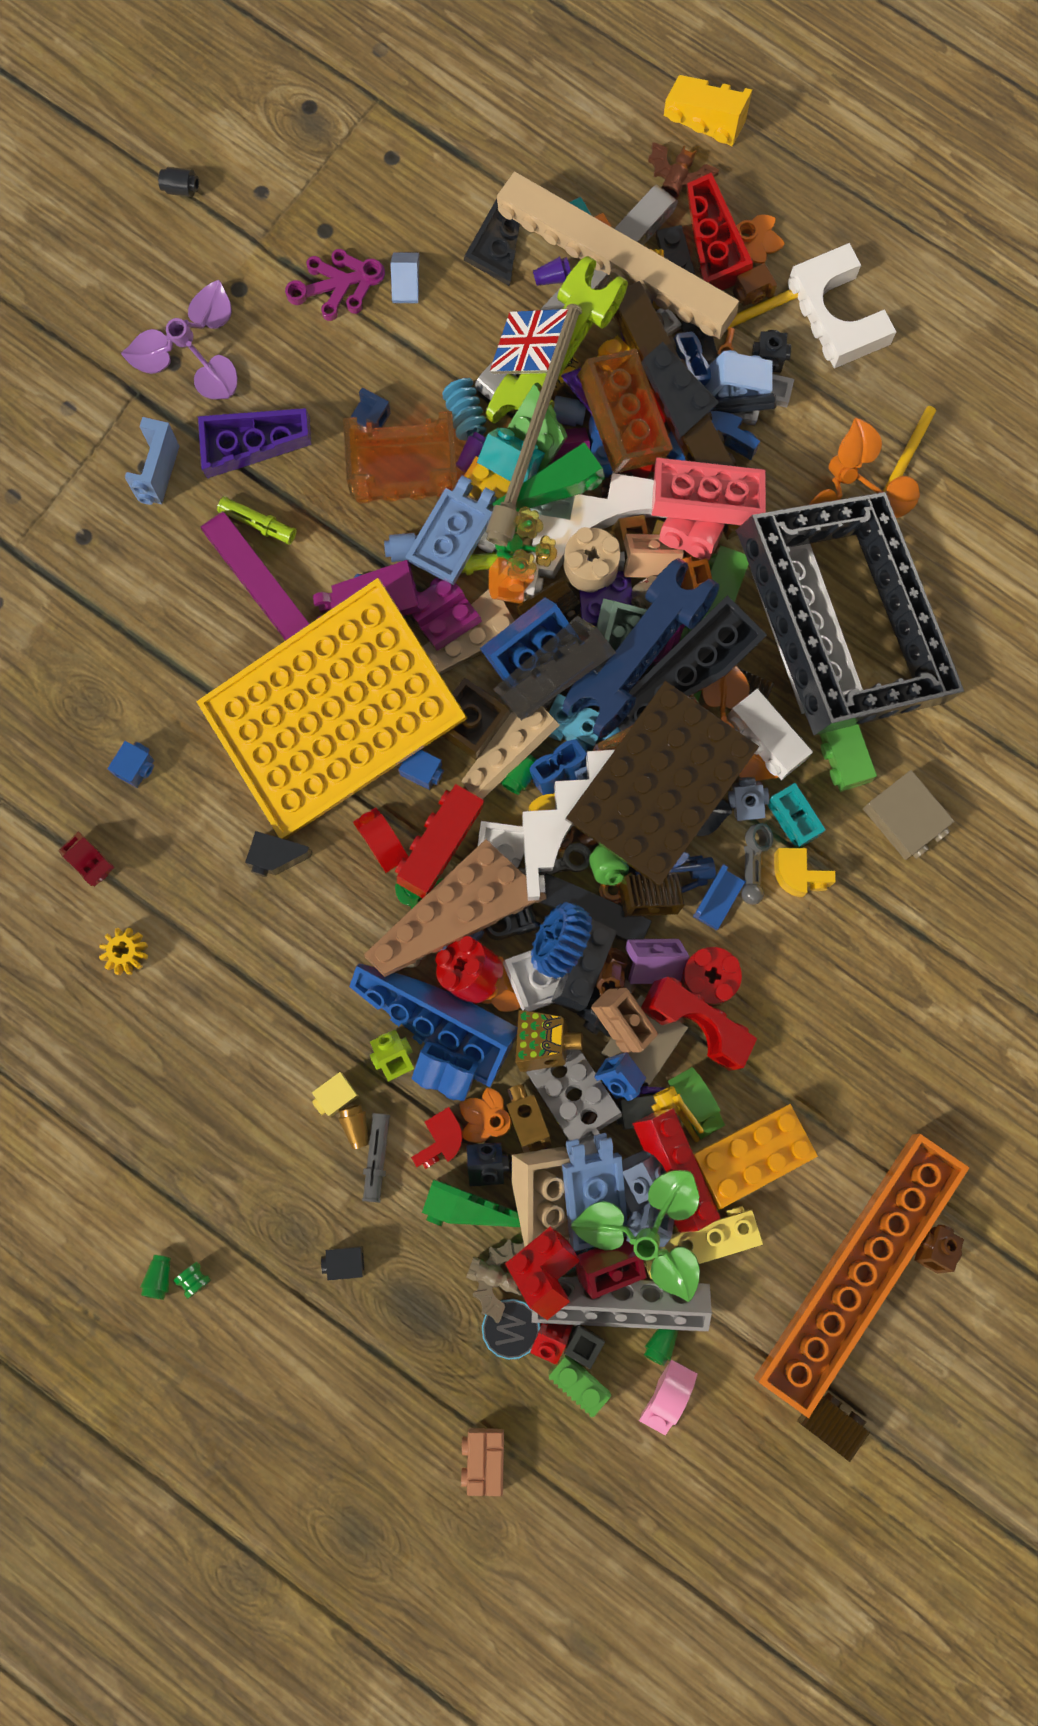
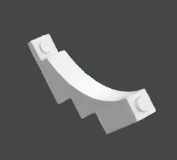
M612 473L608 499L575 495L570 520L538 515L532 546L549 549L550 553L539 554L531 552L528 568L534 569V580L524 590V600L542 590L544 578H540V576L555 578L564 563L566 544L580 528L605 529L614 525L619 518L644 515L645 518H667L652 515L654 480Z
M615 750L587 751L586 766L588 780L555 781L556 810L523 812L528 901L539 900L540 893L545 892L544 875H539L538 872L553 871L561 844L573 826L565 820L566 816Z

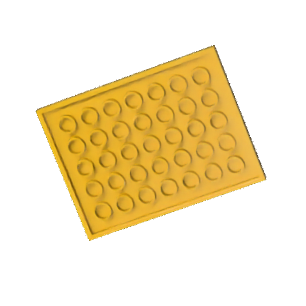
M379 578L196 701L276 834L281 839H287L468 719Z

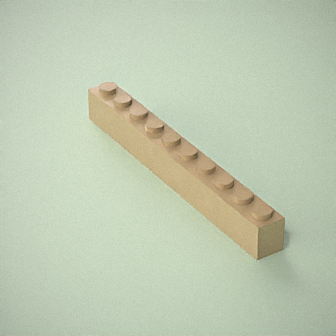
M515 171L498 193V211L502 216L509 220L517 221L529 232H536L544 237L548 243L565 249L574 258L579 257L583 259L586 256H590L596 260L595 270L603 271L610 275L613 280L621 276L627 280L628 286L640 281L644 289L649 290L652 300L658 307L672 311L686 323L691 322L706 335L715 336L720 339L737 315L739 300Z

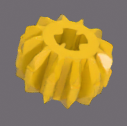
M115 928V937L106 934L105 938L109 943L99 945V948L106 951L99 958L102 961H107L105 968L107 970L114 968L116 975L120 976L123 971L128 975H132V966L134 965L136 968L141 969L143 966L138 962L139 959H148V955L141 952L148 948V944L140 942L143 935L140 933L133 935V929L127 928L124 933L120 928ZM120 949H129L128 954H119Z

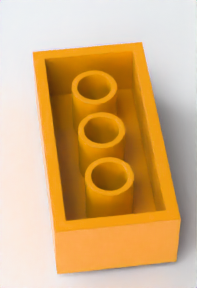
M791 1104L781 1107L693 1153L717 1210L730 1205L818 1157Z

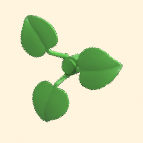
M673 1170L660 1175L654 1180L648 1192V1201L651 1206L661 1211L653 1228L642 1229L637 1236H634L627 1226H622L624 1214L621 1209L615 1204L606 1201L593 1203L572 1222L571 1228L582 1240L603 1250L619 1248L623 1244V1232H625L630 1239V1244L634 1245V1252L638 1258L642 1260L655 1258L651 1264L650 1273L654 1283L660 1289L676 1295L687 1302H690L693 1298L700 1276L699 1262L695 1254L683 1246L675 1247L671 1252L666 1248L659 1249L660 1236L657 1233L665 1213L674 1220H684L692 1216L697 1210L699 1191L694 1175L690 1171Z

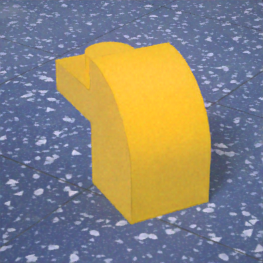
M778 848L774 853L776 880L783 890L793 896H805L807 894V886H810L811 891H826L827 887H831L835 883V871H807V848Z

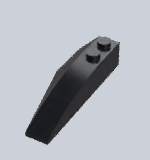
M727 595L629 691L636 698L635 705L618 726L624 734L628 733L665 681L690 697L726 676L767 634Z

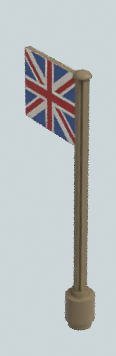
M569 304L566 309L509 312L490 372L493 374H547L505 500L500 505L494 506L486 529V539L493 544L507 546L508 542L513 539L520 518V513L516 511L517 507L515 505L578 316L582 314V309L577 304Z

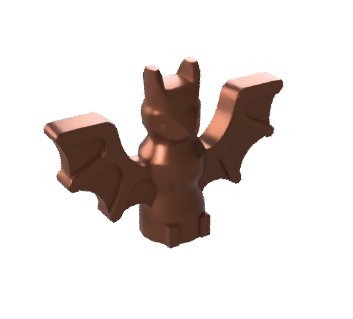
M653 142L651 147L652 154L649 155L648 162L653 164L655 168L654 177L660 176L665 178L661 188L675 199L679 196L682 187H687V183L711 172L714 177L718 176L719 169L708 164H704L694 173H689L688 169L693 164V159L697 153L696 150L690 152L685 149L686 146H683L676 158V163L670 165L667 161L668 149Z

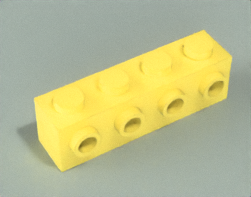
M739 1206L727 1210L728 1216L718 1219L699 1231L679 1233L677 1227L673 1226L671 1239L664 1247L659 1249L666 1248L671 1252L675 1247H686L695 1254L699 1264L763 1245L753 1211L749 1209L744 1211V1207ZM655 1258L651 1260H644L648 1277L650 1279H652L650 1273L651 1264Z

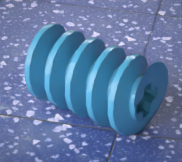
M462 378L451 382L442 393L443 399L446 401V408L449 410V417L453 420V428L456 429V437L463 441H466L468 436H472L474 432L483 435L487 430L485 427H482L486 423V417L480 416L483 413V409L478 406L480 403L479 398L474 397L476 389L471 387L473 385L471 378Z

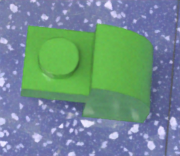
M693 1067L668 1081L670 1087L674 1086L677 1094H680L686 1106L703 1128L704 1132L700 1134L693 1126L700 1139L725 1126L719 1113L721 1110Z

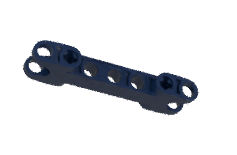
M680 558L673 560L650 585L645 597L652 605L600 672L592 667L587 668L573 684L564 700L562 710L570 717L575 716L590 705L600 707L599 715L593 727V733L599 738H605L611 734L630 713L635 705L636 698L629 691L678 628L684 624L688 628L693 629L709 611L718 594L719 583L713 579L706 580L692 590L682 589L681 584L687 572L688 563Z

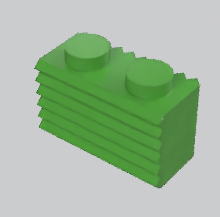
M563 1354L558 1363L554 1364L548 1371L549 1380H553V1383L557 1384L558 1388H562V1391L567 1393V1397L571 1396V1400L575 1401L576 1405H580V1408L584 1409L585 1413H589L590 1417H595L612 1396L607 1388L576 1360L566 1354Z

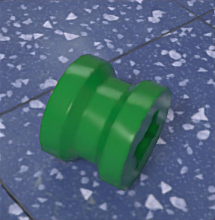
M198 1262L189 1266L173 1280L176 1285L182 1286L185 1290L184 1295L187 1299L191 1298L211 1281L209 1276L202 1274L200 1271L201 1266Z

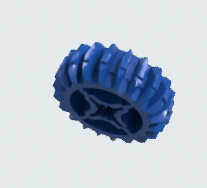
M565 902L557 905L556 909H552L550 915L545 917L544 923L540 925L539 932L536 933V939L532 943L534 947L531 950V963L533 968L538 970L539 973L549 978H562L566 973L571 972L573 966L577 965L579 958L583 956L582 953L587 947V941L591 938L589 932L592 930V918L588 912L584 911V908Z

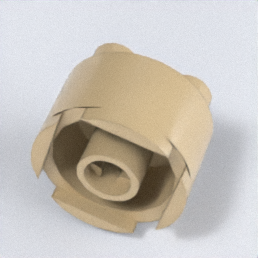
M580 528L569 539L565 547L564 570L570 583L581 591L595 592L598 589L608 587L615 580L620 561L618 540L599 528Z

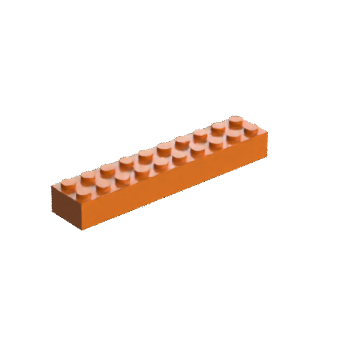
M912 1134L754 1376V1379L809 1418L964 1178L969 1167L922 1134Z

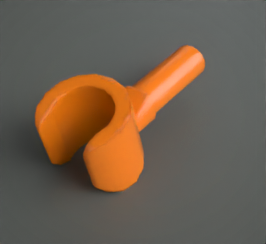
M734 328L728 329L726 341L719 348L718 356L723 351H734L732 347Z

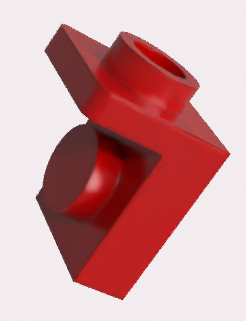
M541 1323L530 1351L531 1354L557 1364L567 1345L573 1325Z

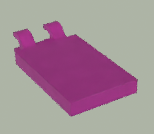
M407 560L331 586L332 593L319 592L313 595L314 605L319 606L320 613L328 612L379 578L403 616L420 611L411 565Z

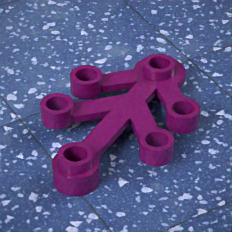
M336 249L331 255L333 265L337 268L347 266L355 270V272L347 274L322 262L319 257L312 256L306 262L308 272L312 275L323 274L331 279L306 286L301 281H291L285 288L287 300L293 305H301L306 301L307 297L334 290L328 302L324 303L321 307L323 318L327 321H333L338 316L337 307L350 285L359 283L355 293L346 300L348 311L357 314L363 308L362 300L370 286L381 283L385 277L384 266L379 261L367 259L362 262L347 255L344 250ZM338 256L344 257L341 261L336 260ZM314 263L319 264L317 268L310 267ZM370 272L376 273L375 275H368ZM296 293L301 294L299 297H293ZM352 302H358V303H359V304H358L357 306H355V307H353V306L350 305ZM328 309L334 310L331 314H327L325 311Z

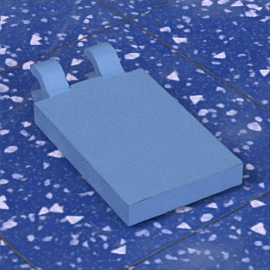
M463 475L458 480L453 491L445 488L405 557L411 564L452 585L457 581L486 531L492 511L489 509L492 508V503L497 499L494 496L495 492L486 487L478 502L468 498L467 496L473 488V485H471L472 480Z
M606 1133L594 1135L597 1153L585 1155L584 1145L579 1144L578 1139L566 1141L570 1163L562 1164L569 1241L574 1251L594 1247L582 1240L571 1228L572 1222L593 1203L606 1201L615 1204L624 1214L622 1226H627L622 1156L618 1153H613L612 1139L607 1138Z

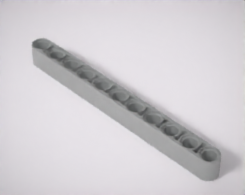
M655 185L616 226L615 230L644 245L671 216L678 200L658 185ZM594 270L591 288L601 290L612 281V278L601 270ZM559 290L540 310H557L564 307L565 304L557 299ZM492 363L483 371L475 383V389L490 401L497 387L507 375L491 373Z

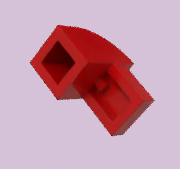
M376 807L353 821L356 829L385 873L397 867L402 858L408 859L409 856L399 839Z
M448 1107L424 1122L435 1143L411 1157L416 1167L422 1165L425 1169L440 1161L438 1155L441 1153L447 1162H450L459 1153L463 1141L462 1129L452 1110Z

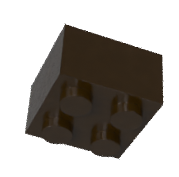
M464 677L452 694L468 719L442 736L477 760L510 715V710Z

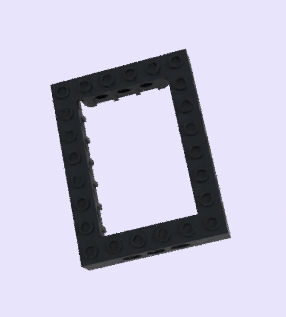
M886 492L754 514L736 530L813 735L945 704L964 692ZM856 535L912 679L903 680V678H900L891 684L881 686V683L870 689L861 691L857 688L843 695L839 685V676L835 675L829 659V650L825 649L819 633V624L815 623L809 607V598L805 597L799 581L800 574L796 572L789 555L791 552L789 547Z

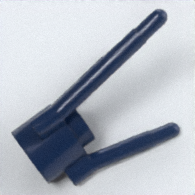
M702 855L689 856L685 861L689 865L678 866L670 871V873L689 871L691 879H697V881L682 886V893L699 886L708 885V880L715 879L716 877L713 858H703Z

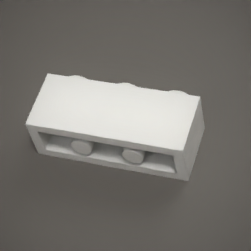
M758 689L733 707L727 716L735 730L759 746L754 754H759L766 762L765 765L768 771L774 776H778L781 780L805 762L813 753Z

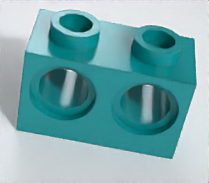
M796 783L770 798L767 805L795 848H802L820 837L826 830Z

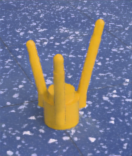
M674 1086L656 1093L653 1096L656 1103L651 1106L653 1111L674 1108L675 1113L678 1114L693 1140L699 1142V1137L692 1125L700 1134L704 1130L686 1106L680 1094H677Z

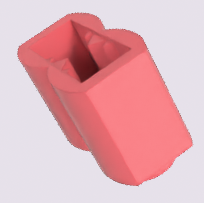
M667 517L662 526L659 540L670 548L685 550L693 557L710 560L722 537L725 524Z

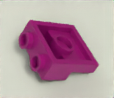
M438 577L432 580L428 589L422 593L416 592L420 611L409 614V617L436 651H439L482 622L480 615L465 598L460 587L456 583L452 585Z

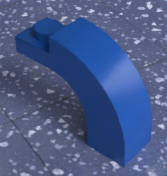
M711 411L712 423L715 429L720 430L722 433L724 445L752 460L757 452L760 441L756 439L753 433L740 429L743 419L730 413ZM671 431L663 442L661 454L669 459L686 461Z

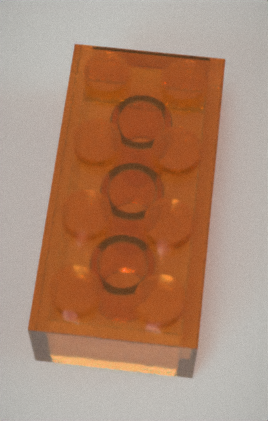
M637 349L587 359L579 371L578 377L613 474L655 464L656 458L665 459L673 448Z

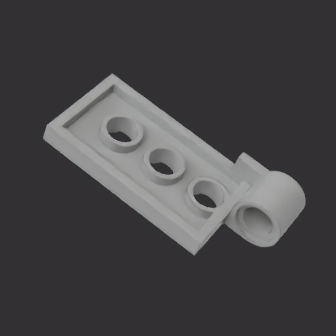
M567 1050L566 1064L563 1066L568 1071L562 1078L552 1076V1072L556 1067L527 1071V1075L565 1133L568 1141L578 1139L579 1144L584 1145L585 1155L597 1153L594 1135L600 1134L599 1130L622 1117V1114L601 1081L595 1079L596 1073L581 1050ZM571 1089H580L582 1096L579 1100L570 1101L567 1099V1094ZM586 1112H595L597 1114V1119L593 1124L587 1125L582 1122V1117Z

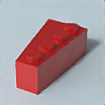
M711 172L687 183L688 204L700 277L702 280L723 291L735 285L738 275L753 269V261Z

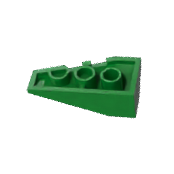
M585 442L522 484L515 505L517 512L582 494L587 490L597 488L602 483V480L605 479L603 468ZM506 495L493 502V507L504 502Z
M434 1179L431 1184L422 1213L428 1215L426 1221L438 1226H442L443 1222L449 1224L521 1227L517 1211L437 1179Z

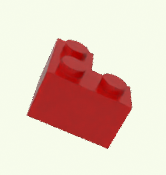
M550 1226L507 1261L505 1265L529 1308L544 1319L549 1320L570 1302L558 1279L579 1263L580 1259L569 1241Z

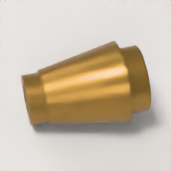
M361 1104L339 1110L340 1117L338 1120L352 1149L367 1146L366 1110H362Z

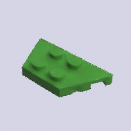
M538 382L533 384L507 429L515 434V437L522 441L525 440L542 389ZM552 405L548 406L536 442L538 449L545 453L537 473L551 464L568 437L562 424L557 421Z

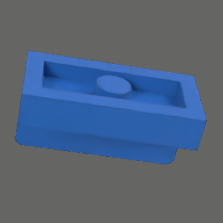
M725 864L720 868L693 915L694 918L716 931L719 929L746 882L728 872V866Z

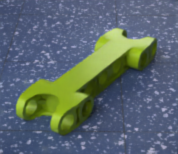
M586 256L578 262L565 279L557 295V299L565 304L562 309H566L569 304H577L582 309V314L578 316L558 378L592 325L595 324L600 328H604L609 324L627 290L628 282L621 276L616 277L601 290L592 289L591 280L596 268V260L590 256ZM547 373L521 374L519 377L514 374H507L493 394L486 411V418L492 423H496L509 411L518 410L533 384L538 382L543 386ZM551 399L549 406L552 405L554 409L555 402Z

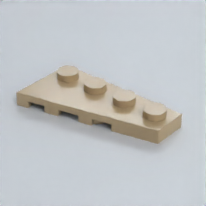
M489 589L471 604L480 615L481 623L439 651H436L430 642L423 646L440 675L482 654L483 652L480 648L514 622L504 601L492 599Z
M529 691L518 702L461 782L469 792L483 799L560 724Z

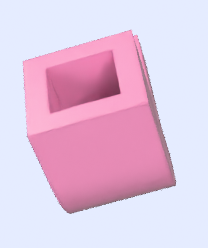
M671 1360L660 1376L654 1395L643 1410L639 1421L666 1435L673 1424L676 1425L692 1393L697 1373Z

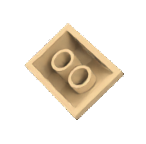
M566 1147L512 1155V1186L525 1247L550 1226L569 1241L562 1164L570 1163Z

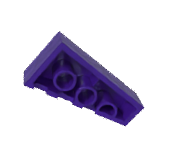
M306 408L198 416L201 468L207 479L312 445L310 417Z

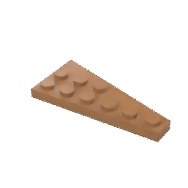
M485 839L376 942L364 956L386 977L415 963L421 957L442 950L444 946L452 942H458L463 937L475 934L512 913L516 914L535 902L538 903L545 900L546 894L541 892L539 900L528 901L526 876Z

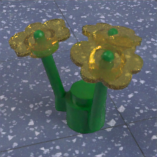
M522 507L519 510V515L514 519L517 525L515 532L517 531L518 535L514 533L512 541H509L507 546L495 544V548L498 551L497 556L508 560L507 565L510 567L508 569V576L511 579L518 578L520 581H525L528 575H533L537 569L536 564L533 562L535 559L534 555L525 551L536 553L537 565H544L545 567H549L551 561L557 557L555 539H550L547 535L541 537L540 543L536 547L523 544L520 537L528 536L530 539H534L537 537V533L541 532L544 527L543 522L539 519L538 511H531L528 507Z

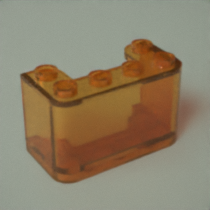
M452 411L439 412L438 420L431 423V418L426 419V425L373 428L372 422L366 423V427L360 426L357 423V417L343 418L346 478L350 496L358 503H369L372 500L379 499L393 502L399 498L409 497L413 500H421L426 496H437L440 498L445 488L453 491L456 487L457 471Z

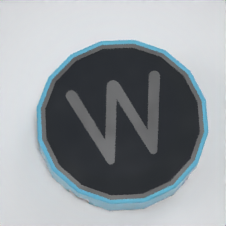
M514 1298L504 1299L501 1302L504 1303L505 1309L499 1323H496L491 1316L485 1314L482 1324L483 1339L488 1349L496 1356L508 1360L519 1359L530 1353L540 1325L539 1323H532V1309L529 1308L527 1303Z

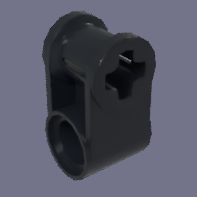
M534 903L516 914L512 913L500 919L506 924V929L503 932H495L491 926L487 927V935L493 940H503L539 929L541 924L536 921L532 909Z

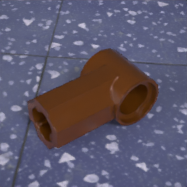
M610 948L597 981L600 996L608 989L618 990L624 987L625 970L630 963V958L619 949Z

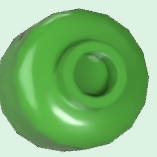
M597 846L590 855V867L596 881L600 884L617 885L628 875L629 865L603 846Z

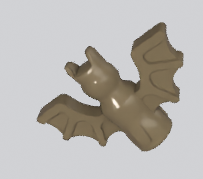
M507 1240L505 1245L500 1248L490 1247L489 1259L483 1261L473 1257L466 1278L478 1281L479 1283L478 1289L472 1296L480 1301L482 1315L491 1316L496 1323L500 1322L505 1305L495 1297L492 1288L501 1287L506 1292H513L522 1296L510 1272H504L500 1265L509 1261L525 1247L524 1243L515 1244Z

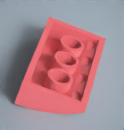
M656 458L652 497L653 516L742 525L751 515L766 513L765 470Z

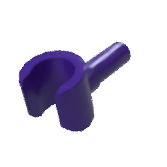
M641 1086V1091L635 1098H639L642 1094H656L665 1088Z

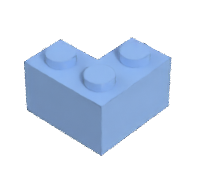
M729 350L723 351L709 365L711 379L704 387L716 399L772 392L771 360L762 359L756 355H742L736 351Z

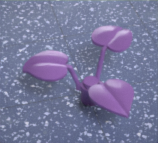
M219 280L210 283L192 299L188 308V317L194 323L174 318L166 325L167 336L155 329L144 331L121 352L122 356L134 368L145 373L154 374L165 370L169 366L171 359L168 351L173 349V342L178 347L188 346L204 365V367L197 370L194 377V385L197 391L209 399H229L232 397L238 383L237 372L233 363L222 355L214 356L208 363L192 344L193 332L190 329H203L205 325L211 329H217L229 320L232 308L222 283Z

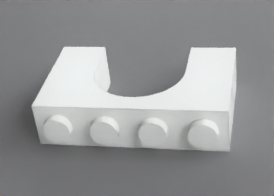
M850 243L793 266L788 279L789 289L793 294L798 293L800 310L804 316L808 317L814 337L819 338L823 346V354L826 360L831 361L834 368L891 345L896 334V330L885 309L861 320L851 322L835 318L826 309L823 295L837 286L856 279L861 267Z

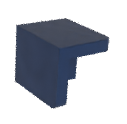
M361 388L359 391L360 402L351 415V421L378 435L391 414L389 401Z

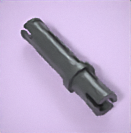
M372 1113L367 1168L363 1169V1174L366 1176L362 1201L380 1203L382 1178L386 1177L384 1161L390 1115Z

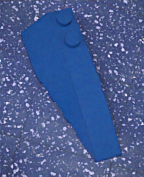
M361 963L356 966L349 986L377 1010L381 1008L385 1010L391 1017L390 1020L398 1027L402 1024L414 1034L412 1038L419 1044H422V1042H433L448 1048L453 1053L463 1054L477 1061L479 1066L474 1079L491 1087L515 1042L518 1027L469 1001H464L450 992L395 972L384 977L375 967Z

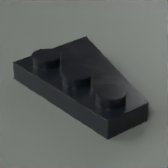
M497 199L468 248L464 261L509 286L520 223L513 219L509 220L501 215L498 211Z
M664 342L659 344L641 362L655 393H658L664 405L663 410L667 418L671 419L675 427L674 432L678 441L719 403Z

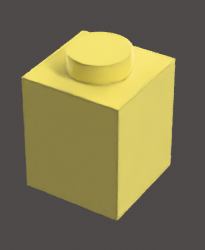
M339 1072L312 1092L316 1098L312 1103L321 1115L326 1113L329 1117H332L339 1110L357 1099L359 1095L343 1073Z

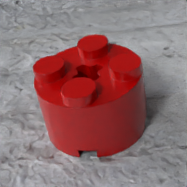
M465 936L458 942H452L445 950H441L436 955V973L439 983L458 998L470 1003H480L488 999L496 991L497 987L495 984L498 978H502L503 975L502 962L496 954L470 936Z
M719 947L700 949L690 957L684 967L681 980L682 986L689 992L702 996L705 1003L711 1007L721 1005L732 998L740 987L742 980L740 963L736 957L725 949ZM710 971H713L714 976L718 978L712 984L709 983V978L705 976Z

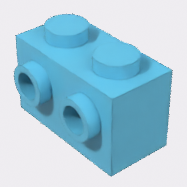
M558 694L549 713L560 726L549 737L561 741V739L567 741L577 739L585 752L587 750L594 751L600 739L593 733V727L599 712L585 707L581 712L570 717L562 710L566 697Z

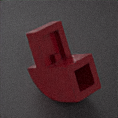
M79 831L58 850L61 856L80 873L90 886L93 885L95 887L115 868Z

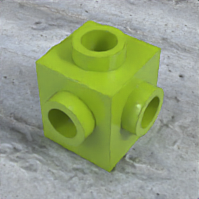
M396 1029L370 1041L374 1053L370 1054V1058L376 1070L382 1068L388 1082L414 1069L409 1058V1054L413 1053L406 1037L400 1039Z

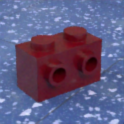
M627 1236L624 1237L623 1244L619 1248L613 1250L595 1248L577 1255L580 1259V1262L576 1264L578 1280L592 1299L646 1278L644 1261L636 1256L634 1245L626 1241Z

